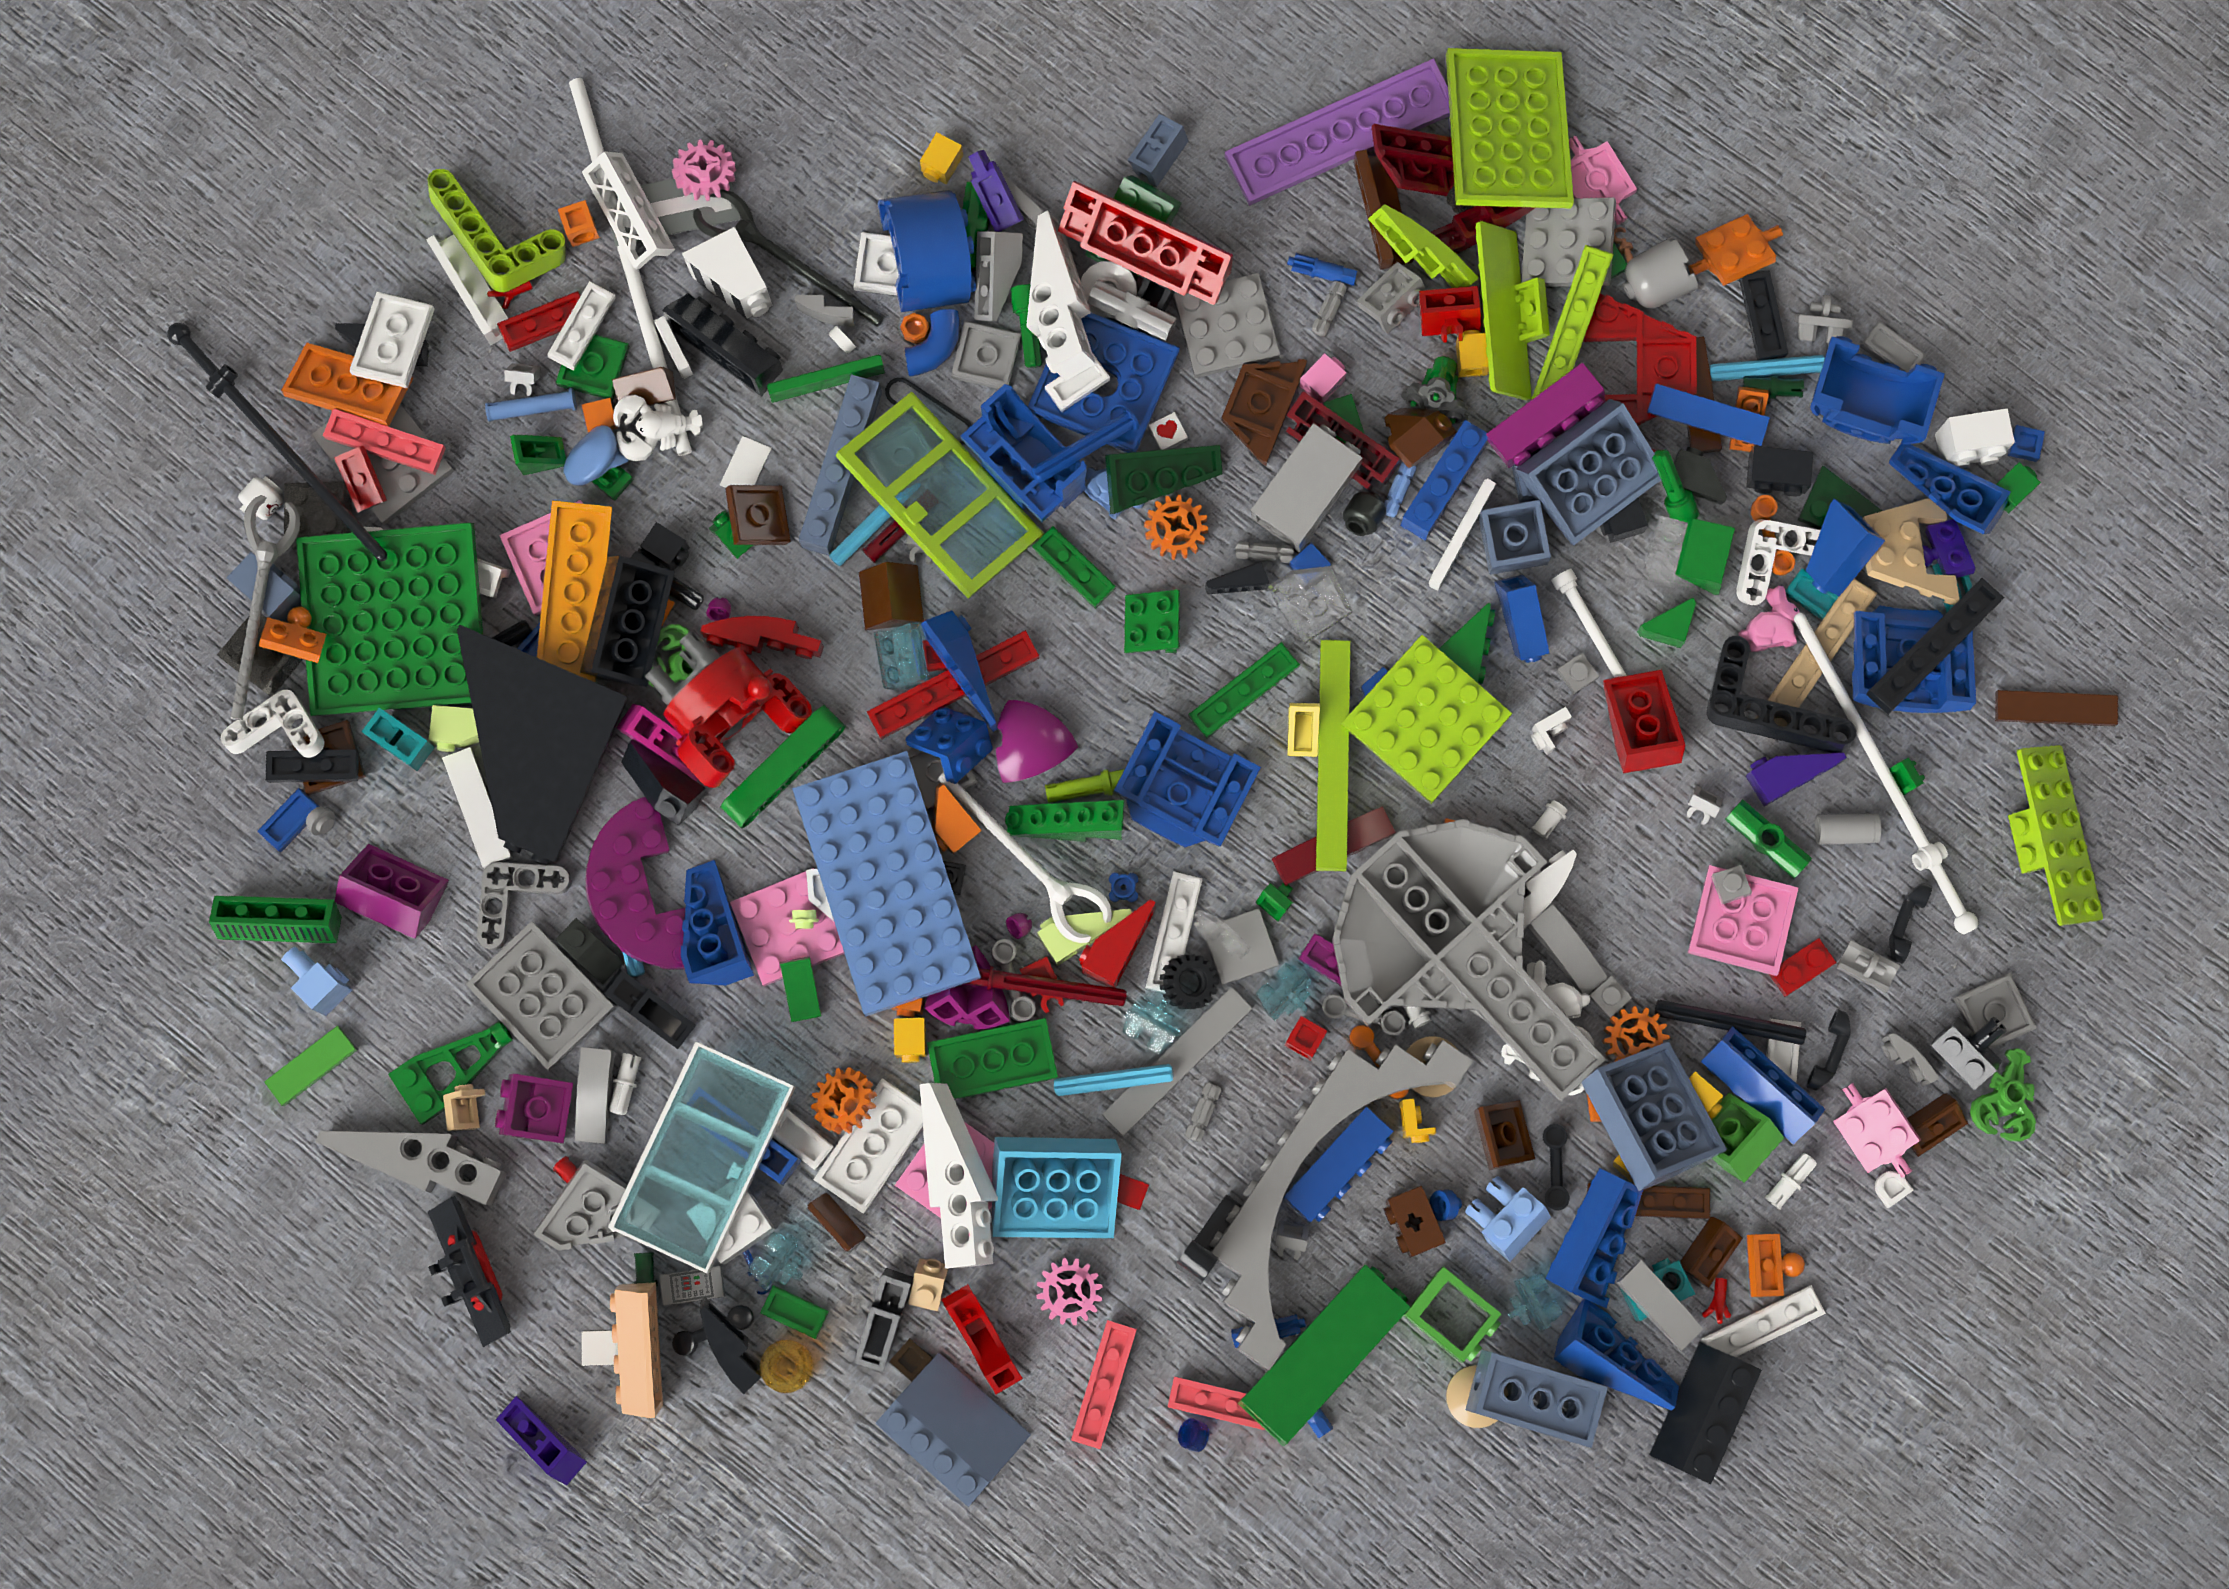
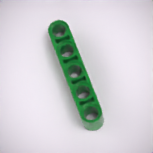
M825 705L821 706L723 801L720 808L740 828H745L842 734L846 725Z

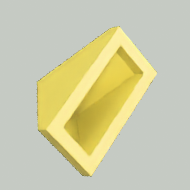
M1289 703L1287 756L1317 757L1320 703Z

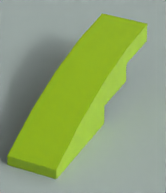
M1386 204L1368 218L1405 263L1414 258L1431 279L1440 273L1452 288L1469 287L1479 278L1455 252L1434 234Z

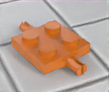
M1748 214L1695 237V245L1702 253L1703 259L1688 265L1690 274L1694 273L1697 275L1710 270V272L1718 277L1723 286L1775 263L1776 254L1768 242L1783 236V232L1779 225L1763 232L1756 227Z

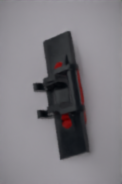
M455 1196L450 1197L428 1211L445 1253L444 1258L428 1268L431 1276L448 1270L456 1290L450 1292V1295L442 1297V1303L446 1307L464 1300L481 1344L485 1347L511 1333V1326L501 1304L503 1298L502 1291L479 1235L476 1231L471 1230L460 1202L457 1201Z

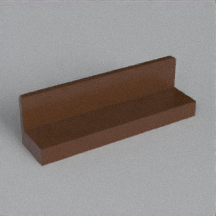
M1367 149L1356 151L1353 163L1367 219L1384 204L1402 213L1396 185L1385 172L1378 157H1368ZM1368 220L1380 270L1391 268L1396 262L1402 265L1413 263L1414 258L1405 263Z

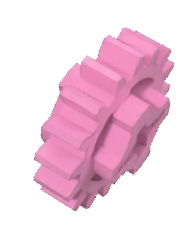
M700 139L698 140V146L694 147L689 142L687 143V151L678 150L679 158L673 159L674 168L672 169V174L676 187L678 189L683 188L685 196L692 192L694 200H698L700 195H704L706 201H710L711 194H715V196L720 198L721 189L730 190L729 182H735L734 172L736 168L731 152L725 153L723 144L715 148L713 140H710L708 145H703Z
M1063 1258L1062 1266L1059 1268L1054 1262L1051 1263L1053 1271L1051 1273L1042 1272L1046 1281L1037 1282V1286L1043 1289V1293L1036 1295L1037 1299H1044L1046 1302L1042 1305L1041 1310L1050 1309L1049 1319L1051 1320L1057 1315L1060 1316L1061 1325L1065 1324L1067 1318H1071L1073 1325H1077V1317L1079 1316L1085 1321L1089 1320L1086 1312L1090 1310L1096 1313L1098 1310L1093 1303L1094 1301H1102V1297L1096 1295V1291L1102 1289L1103 1286L1094 1283V1280L1099 1276L1098 1273L1090 1275L1088 1273L1090 1269L1089 1264L1080 1268L1079 1259H1075L1073 1265H1069L1067 1259ZM1065 1271L1076 1272L1071 1279L1062 1280L1057 1276ZM1085 1279H1087L1090 1285L1089 1299L1082 1293L1081 1285ZM1057 1283L1068 1287L1072 1283L1077 1286L1075 1292L1082 1301L1072 1297L1065 1300L1063 1298L1065 1293ZM1050 1285L1057 1289L1058 1299L1054 1305L1049 1297ZM1078 1304L1082 1307L1077 1312H1063L1067 1305Z

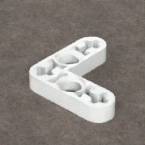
M1764 519L1754 521L1748 531L1736 589L1738 599L1748 605L1762 603L1767 595L1776 549L1811 556L1815 546L1805 544L1806 538L1817 540L1821 530ZM1765 528L1767 531L1777 532L1776 538L1758 535L1759 529ZM1794 530L1797 534V542L1789 547L1785 543V535L1788 531ZM1761 554L1764 558V565L1760 570L1756 571L1752 568L1751 560L1755 555ZM1749 574L1761 576L1760 580L1749 578ZM1753 587L1757 589L1756 595L1750 596L1746 594L1747 588Z
M282 690L243 716V720H236L226 727L220 738L221 743L231 753L239 754L282 726L293 746L303 757H314L324 747L322 735L302 702L291 690ZM288 703L292 710L287 712L284 705ZM267 717L263 725L255 727L256 722L260 718ZM303 718V722L299 727L291 728L297 719ZM306 735L309 736L311 741L308 745L303 738Z

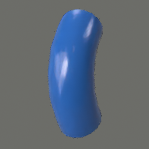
M943 309L930 314L931 332L928 338L919 345L905 348L909 377L935 370L951 356L959 339L960 318L957 310Z

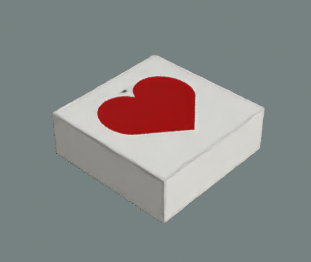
M1175 412L1148 425L1160 450L1171 449L1188 440V436Z

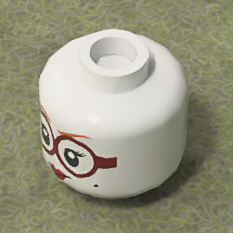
M266 476L263 479L255 477L238 495L239 501L243 504L240 510L245 514L248 504L255 497L263 495L267 498L259 506L256 517L268 520L282 505L283 498L281 493L283 491Z

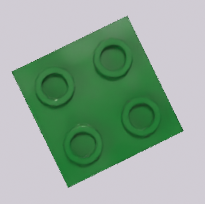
M1180 590L1125 595L1124 653L1165 650V653H1177V649L1180 647Z

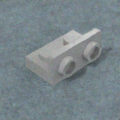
M1396 262L1356 302L1360 309L1379 321L1384 332L1389 333L1415 307L1419 306V291L1426 289L1418 275L1399 262Z

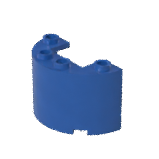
M950 190L880 199L877 205L883 231L889 230L899 274L895 287L901 312L969 303L971 292L976 291L975 278L971 274L970 254L974 253V244L972 237H967L965 229L968 226L967 213L965 209H960L956 194Z
M1831 337L1810 405L1812 413L1815 416H1819V413L1823 415L1822 422L1826 425L1864 440L1890 444L1895 439H1902L1901 443L1903 445L1924 441L1927 437L1945 373L1937 371L1934 366L1928 364H1916L1909 372L1900 370V367L1895 364L1877 363L1872 361L1870 356L1856 354L1859 351L1860 345L1853 344L1852 340L1847 337Z

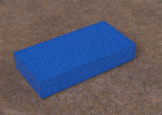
M298 788L257 832L275 849L282 852L307 826L306 818L309 813L320 806L302 789Z

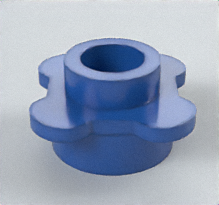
M1112 873L1109 876L1111 892L1108 896L1112 902L1116 903L1119 900H1127L1133 903L1138 899V893L1136 892L1138 877L1136 874L1119 875L1118 873ZM1125 885L1126 890H1121L1120 887Z

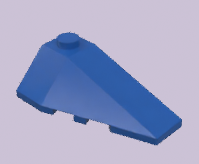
M1901 443L1889 460V464L1955 521L1977 532L1990 534L2003 515L2011 492L1911 444L1903 445Z
M951 610L922 622L921 627L928 643L992 732L997 730L996 720L968 633L971 627L962 615L957 617Z
M712 860L686 870L684 897L686 907L685 920H683L682 926L684 936L680 955L689 983L726 986L754 976L716 861Z
M1583 1299L1558 1338L1554 1360L1580 1377L1672 1411L1676 1406L1679 1385L1653 1359H1646L1636 1349L1635 1346L1638 1343L1631 1336L1626 1339L1614 1327L1617 1322L1608 1313L1589 1300Z

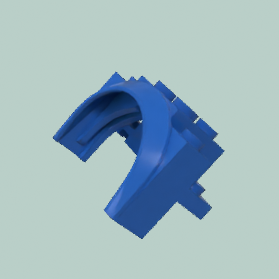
M1004 384L981 405L982 417L961 435V439L981 459L982 467L1022 510L1028 508L1041 522L1047 519L1060 506L1065 509L1086 490L1085 477L1087 467L1083 460L1075 462L1042 483L1035 480L1032 475V468L1066 447L1042 424L1020 399L1015 390L1007 384Z

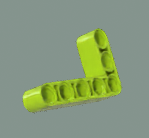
M436 169L428 175L427 182L430 201L493 290L497 292L510 291L564 263L566 259L565 237L560 231L555 229L545 230L505 250L452 173L446 169Z

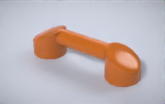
M1770 495L1759 496L1751 506L1753 520H1771L1770 518L1777 512L1776 500ZM1765 528L1761 529L1763 537L1776 538L1775 532L1767 531ZM1776 549L1772 573L1786 575L1795 566L1794 556L1788 551Z
M1365 1025L1354 1027L1349 1035L1350 1044L1357 1050H1365L1378 1068L1379 1065L1375 1061L1381 1051L1373 1042L1374 1032ZM1410 1089L1388 1096L1393 1099H1402L1408 1094Z

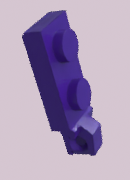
M985 150L977 151L968 156L975 170L971 172L973 178L971 183L995 232H1002L1023 221L1024 218L996 162L990 161Z

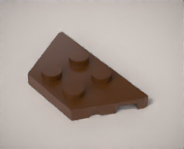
M1299 359L1298 362L1290 363L1276 361L1268 362L1265 365L1257 363L1242 365L1221 421L1263 465L1268 463L1306 368L1307 360Z

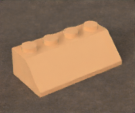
M656 1282L619 1284L615 1289V1293L610 1295L611 1312H616L617 1323L612 1325L613 1343H618V1355H614L615 1374H620V1386H616L617 1405L621 1404L623 1414L655 1418L663 1406Z

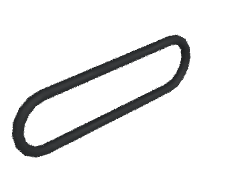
M894 378L885 388L886 398L895 405L898 402L890 396V387L896 382L906 383L964 422L968 428L972 426L963 416L905 378ZM910 410L906 412L915 420H917L918 422L932 430L930 426L922 418H920Z

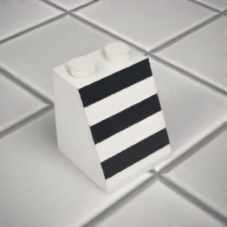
M735 227L682 253L692 278L746 319L751 316L759 317L765 314L769 307L773 306L767 287Z

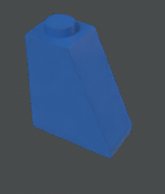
M1836 499L1829 506L1806 572L1814 579L1812 585L1820 592L1826 594L1829 591L1840 596L1885 540L1852 507Z
M1523 574L1495 581L1496 592L1515 656L1526 663L1541 660L1542 655L1549 654L1550 652L1536 585Z

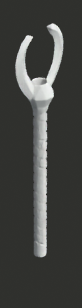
M944 772L939 776L938 780L1013 855H1016L1018 860L1042 881L1049 894L1054 923L1065 938L1078 943H1087L1091 939V936L1080 934L1073 930L1065 918L1062 905L1068 902L1072 895L1086 897L1093 901L1103 912L1105 923L1111 921L1112 911L1110 903L1101 892L1087 885L1068 883L1054 878L961 785H958V782L953 784L946 781Z

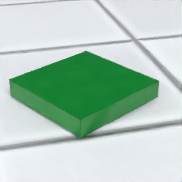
M594 335L574 371L561 364L556 385L613 400L615 390L612 379L621 377L630 347L629 344Z

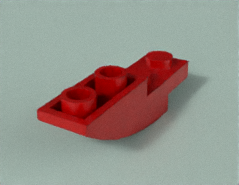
M731 617L702 625L700 630L703 637L707 639V643L717 647H723L724 644L735 646V648L740 647L747 655H751L752 651L761 653L764 643H767L766 647L783 652L784 648L794 650L795 655L805 659H812L813 656L821 658L824 648L821 640L797 634L799 627L796 621L778 617Z

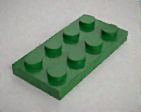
M1046 1018L927 1042L934 1082L948 1084L954 1100L1058 1078Z

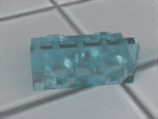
M910 622L891 631L879 630L874 632L884 689L906 690L929 680L919 623Z

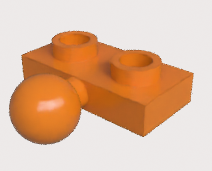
M295 607L289 611L287 622L267 617L259 646L318 663L327 634L307 629L312 620L310 612L306 608Z
M1780 1234L1747 1235L1751 1297L1784 1296L1783 1273L1789 1277L1799 1276L1805 1268L1803 1258L1794 1252L1787 1253L1781 1257Z

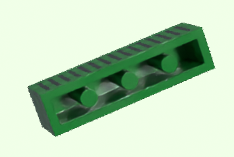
M214 895L209 924L217 939L337 943L342 916L334 899Z

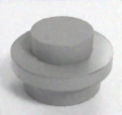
M317 807L313 809L306 818L308 830L313 835L329 832L334 825L335 814L328 808Z

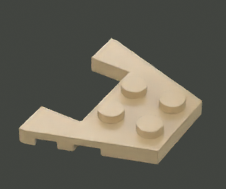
M1930 498L1863 517L1885 540L1866 564L1868 576L1902 588L1906 585L1919 590L1921 595L1927 597L1937 596L1944 599V603L1949 605H1955L1959 601L1956 576L1926 573L1919 523L1936 524L1945 522L1947 516L1944 510Z

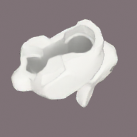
M1542 960L1527 964V974L1568 1019L1579 1018L1582 1008L1590 1003V995L1586 993L1581 994L1574 987L1563 982L1548 985L1545 981L1546 965Z

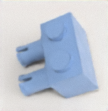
M297 947L291 948L281 959L300 977L291 989L312 1010L327 1016L352 991L346 984L349 978L340 969L334 968L331 964L324 966L318 962L315 963L305 951H299Z
M1496 1176L1492 1179L1495 1182V1186L1490 1182L1486 1191L1505 1207L1498 1214H1495L1477 1198L1472 1201V1204L1475 1205L1474 1207L1478 1211L1469 1204L1465 1213L1484 1228L1482 1234L1487 1243L1511 1262L1547 1223L1551 1216L1546 1206L1525 1188L1516 1192L1501 1177Z

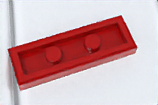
M574 292L497 323V327L509 352L559 333L580 298L579 292Z

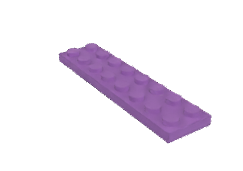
M1433 58L1227 150L1224 156L1250 206L1353 160L1356 151L1367 149L1368 153L1375 150L1371 128L1373 124L1417 131L1449 117L1448 86Z

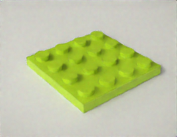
M1421 635L1345 718L1341 725L1432 804L1511 717L1512 713L1426 637Z

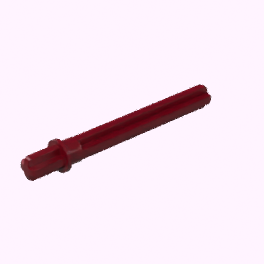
M990 966V970L978 968L981 978L965 983L986 986L989 991L990 988L1006 989L1115 1006H1124L1127 997L1125 989L993 970V966Z

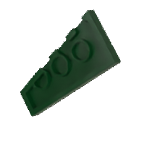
M1220 445L1105 455L1110 514H1116L1130 507L1146 503L1149 500L1222 475Z
M1822 466L1798 517V521L1821 530L1829 506L1834 499L1852 507L1862 518L1882 510L1825 466Z

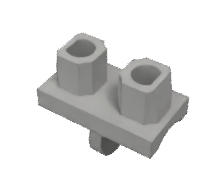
M1823 295L1821 303H1810V311L1820 312L1819 316L1795 313L1794 322L1798 323L1799 340L1815 341L1817 325L1828 326L1825 342L1829 343L1831 337H1845L1847 328H1852L1853 320L1828 317L1829 313L1839 314L1841 306L1831 304L1830 295Z
M1850 940L1836 968L1887 993L1900 965Z

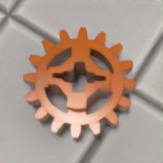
M1179 494L1176 497V501H1171L1169 496H1165V504L1162 505L1159 501L1155 502L1156 512L1148 510L1147 516L1152 520L1144 522V528L1150 529V531L1145 533L1146 540L1154 539L1151 543V549L1154 550L1160 547V556L1163 557L1167 552H1170L1172 560H1175L1177 553H1181L1182 557L1186 559L1188 550L1195 554L1198 552L1196 543L1204 545L1205 538L1201 534L1208 533V526L1202 525L1207 522V515H1199L1202 511V506L1192 507V498L1182 502L1181 495ZM1175 509L1178 510V511L1173 512V513H1169V514L1166 513L1167 511H1170V510H1175ZM1189 515H1191L1196 523V529H1194V526L1189 524ZM1177 523H1181V529L1178 528L1175 532L1171 530V525L1175 526ZM1157 525L1160 529L1164 530L1165 535L1163 540L1157 532ZM1186 541L1184 544L1175 545L1177 542Z
M1632 1006L1630 1014L1623 1008L1619 1011L1620 1019L1612 1016L1609 1020L1613 1027L1606 1026L1603 1030L1610 1034L1608 1038L1602 1040L1603 1044H1610L1611 1047L1605 1052L1606 1056L1614 1054L1616 1058L1613 1062L1637 1054L1642 1050L1661 1045L1664 1041L1669 1040L1670 1035L1662 1033L1667 1024L1659 1025L1656 1022L1660 1016L1658 1013L1650 1017L1648 1016L1649 1008L1646 1007L1641 1013H1638L1637 1007ZM1628 1020H1636L1632 1028L1620 1027ZM1648 1025L1653 1029L1656 1038L1651 1037L1647 1029ZM1637 1032L1639 1033V1039L1643 1043L1634 1046V1040L1629 1038V1036ZM1617 1041L1622 1043L1625 1049L1624 1054L1620 1051Z
M848 1067L844 1072L840 1068H836L834 1077L827 1073L825 1074L826 1083H817L820 1092L812 1093V1097L817 1100V1103L812 1104L811 1109L817 1112L814 1118L822 1123L821 1126L828 1131L832 1130L836 1134H841L842 1130L850 1134L852 1133L853 1125L861 1129L863 1127L861 1120L863 1118L871 1119L867 1112L869 1109L876 1108L871 1099L875 1098L877 1093L871 1089L874 1085L873 1082L867 1079V1076L859 1070L856 1072L851 1067ZM850 1083L856 1084L858 1089L851 1087ZM830 1113H834L838 1118H832Z

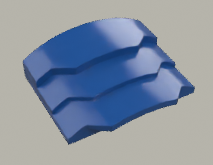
M1881 605L1873 612L1855 611L1854 671L1852 672L1853 700L1864 705L1880 708L1866 693L1944 615L1938 610H1909ZM1973 630L1893 711L1945 713L1972 709L1976 704Z
M1154 711L1114 792L1126 799L1131 820L1184 848L1203 841L1221 847L1261 767L1235 753L1230 756L1181 730V725Z

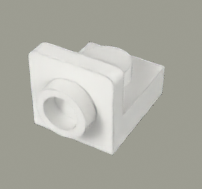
M1566 707L1539 721L1532 728L1534 734L1531 735L1535 746L1538 750L1543 749L1546 755L1555 748L1548 734L1551 733L1552 737L1568 728L1566 724L1572 716Z

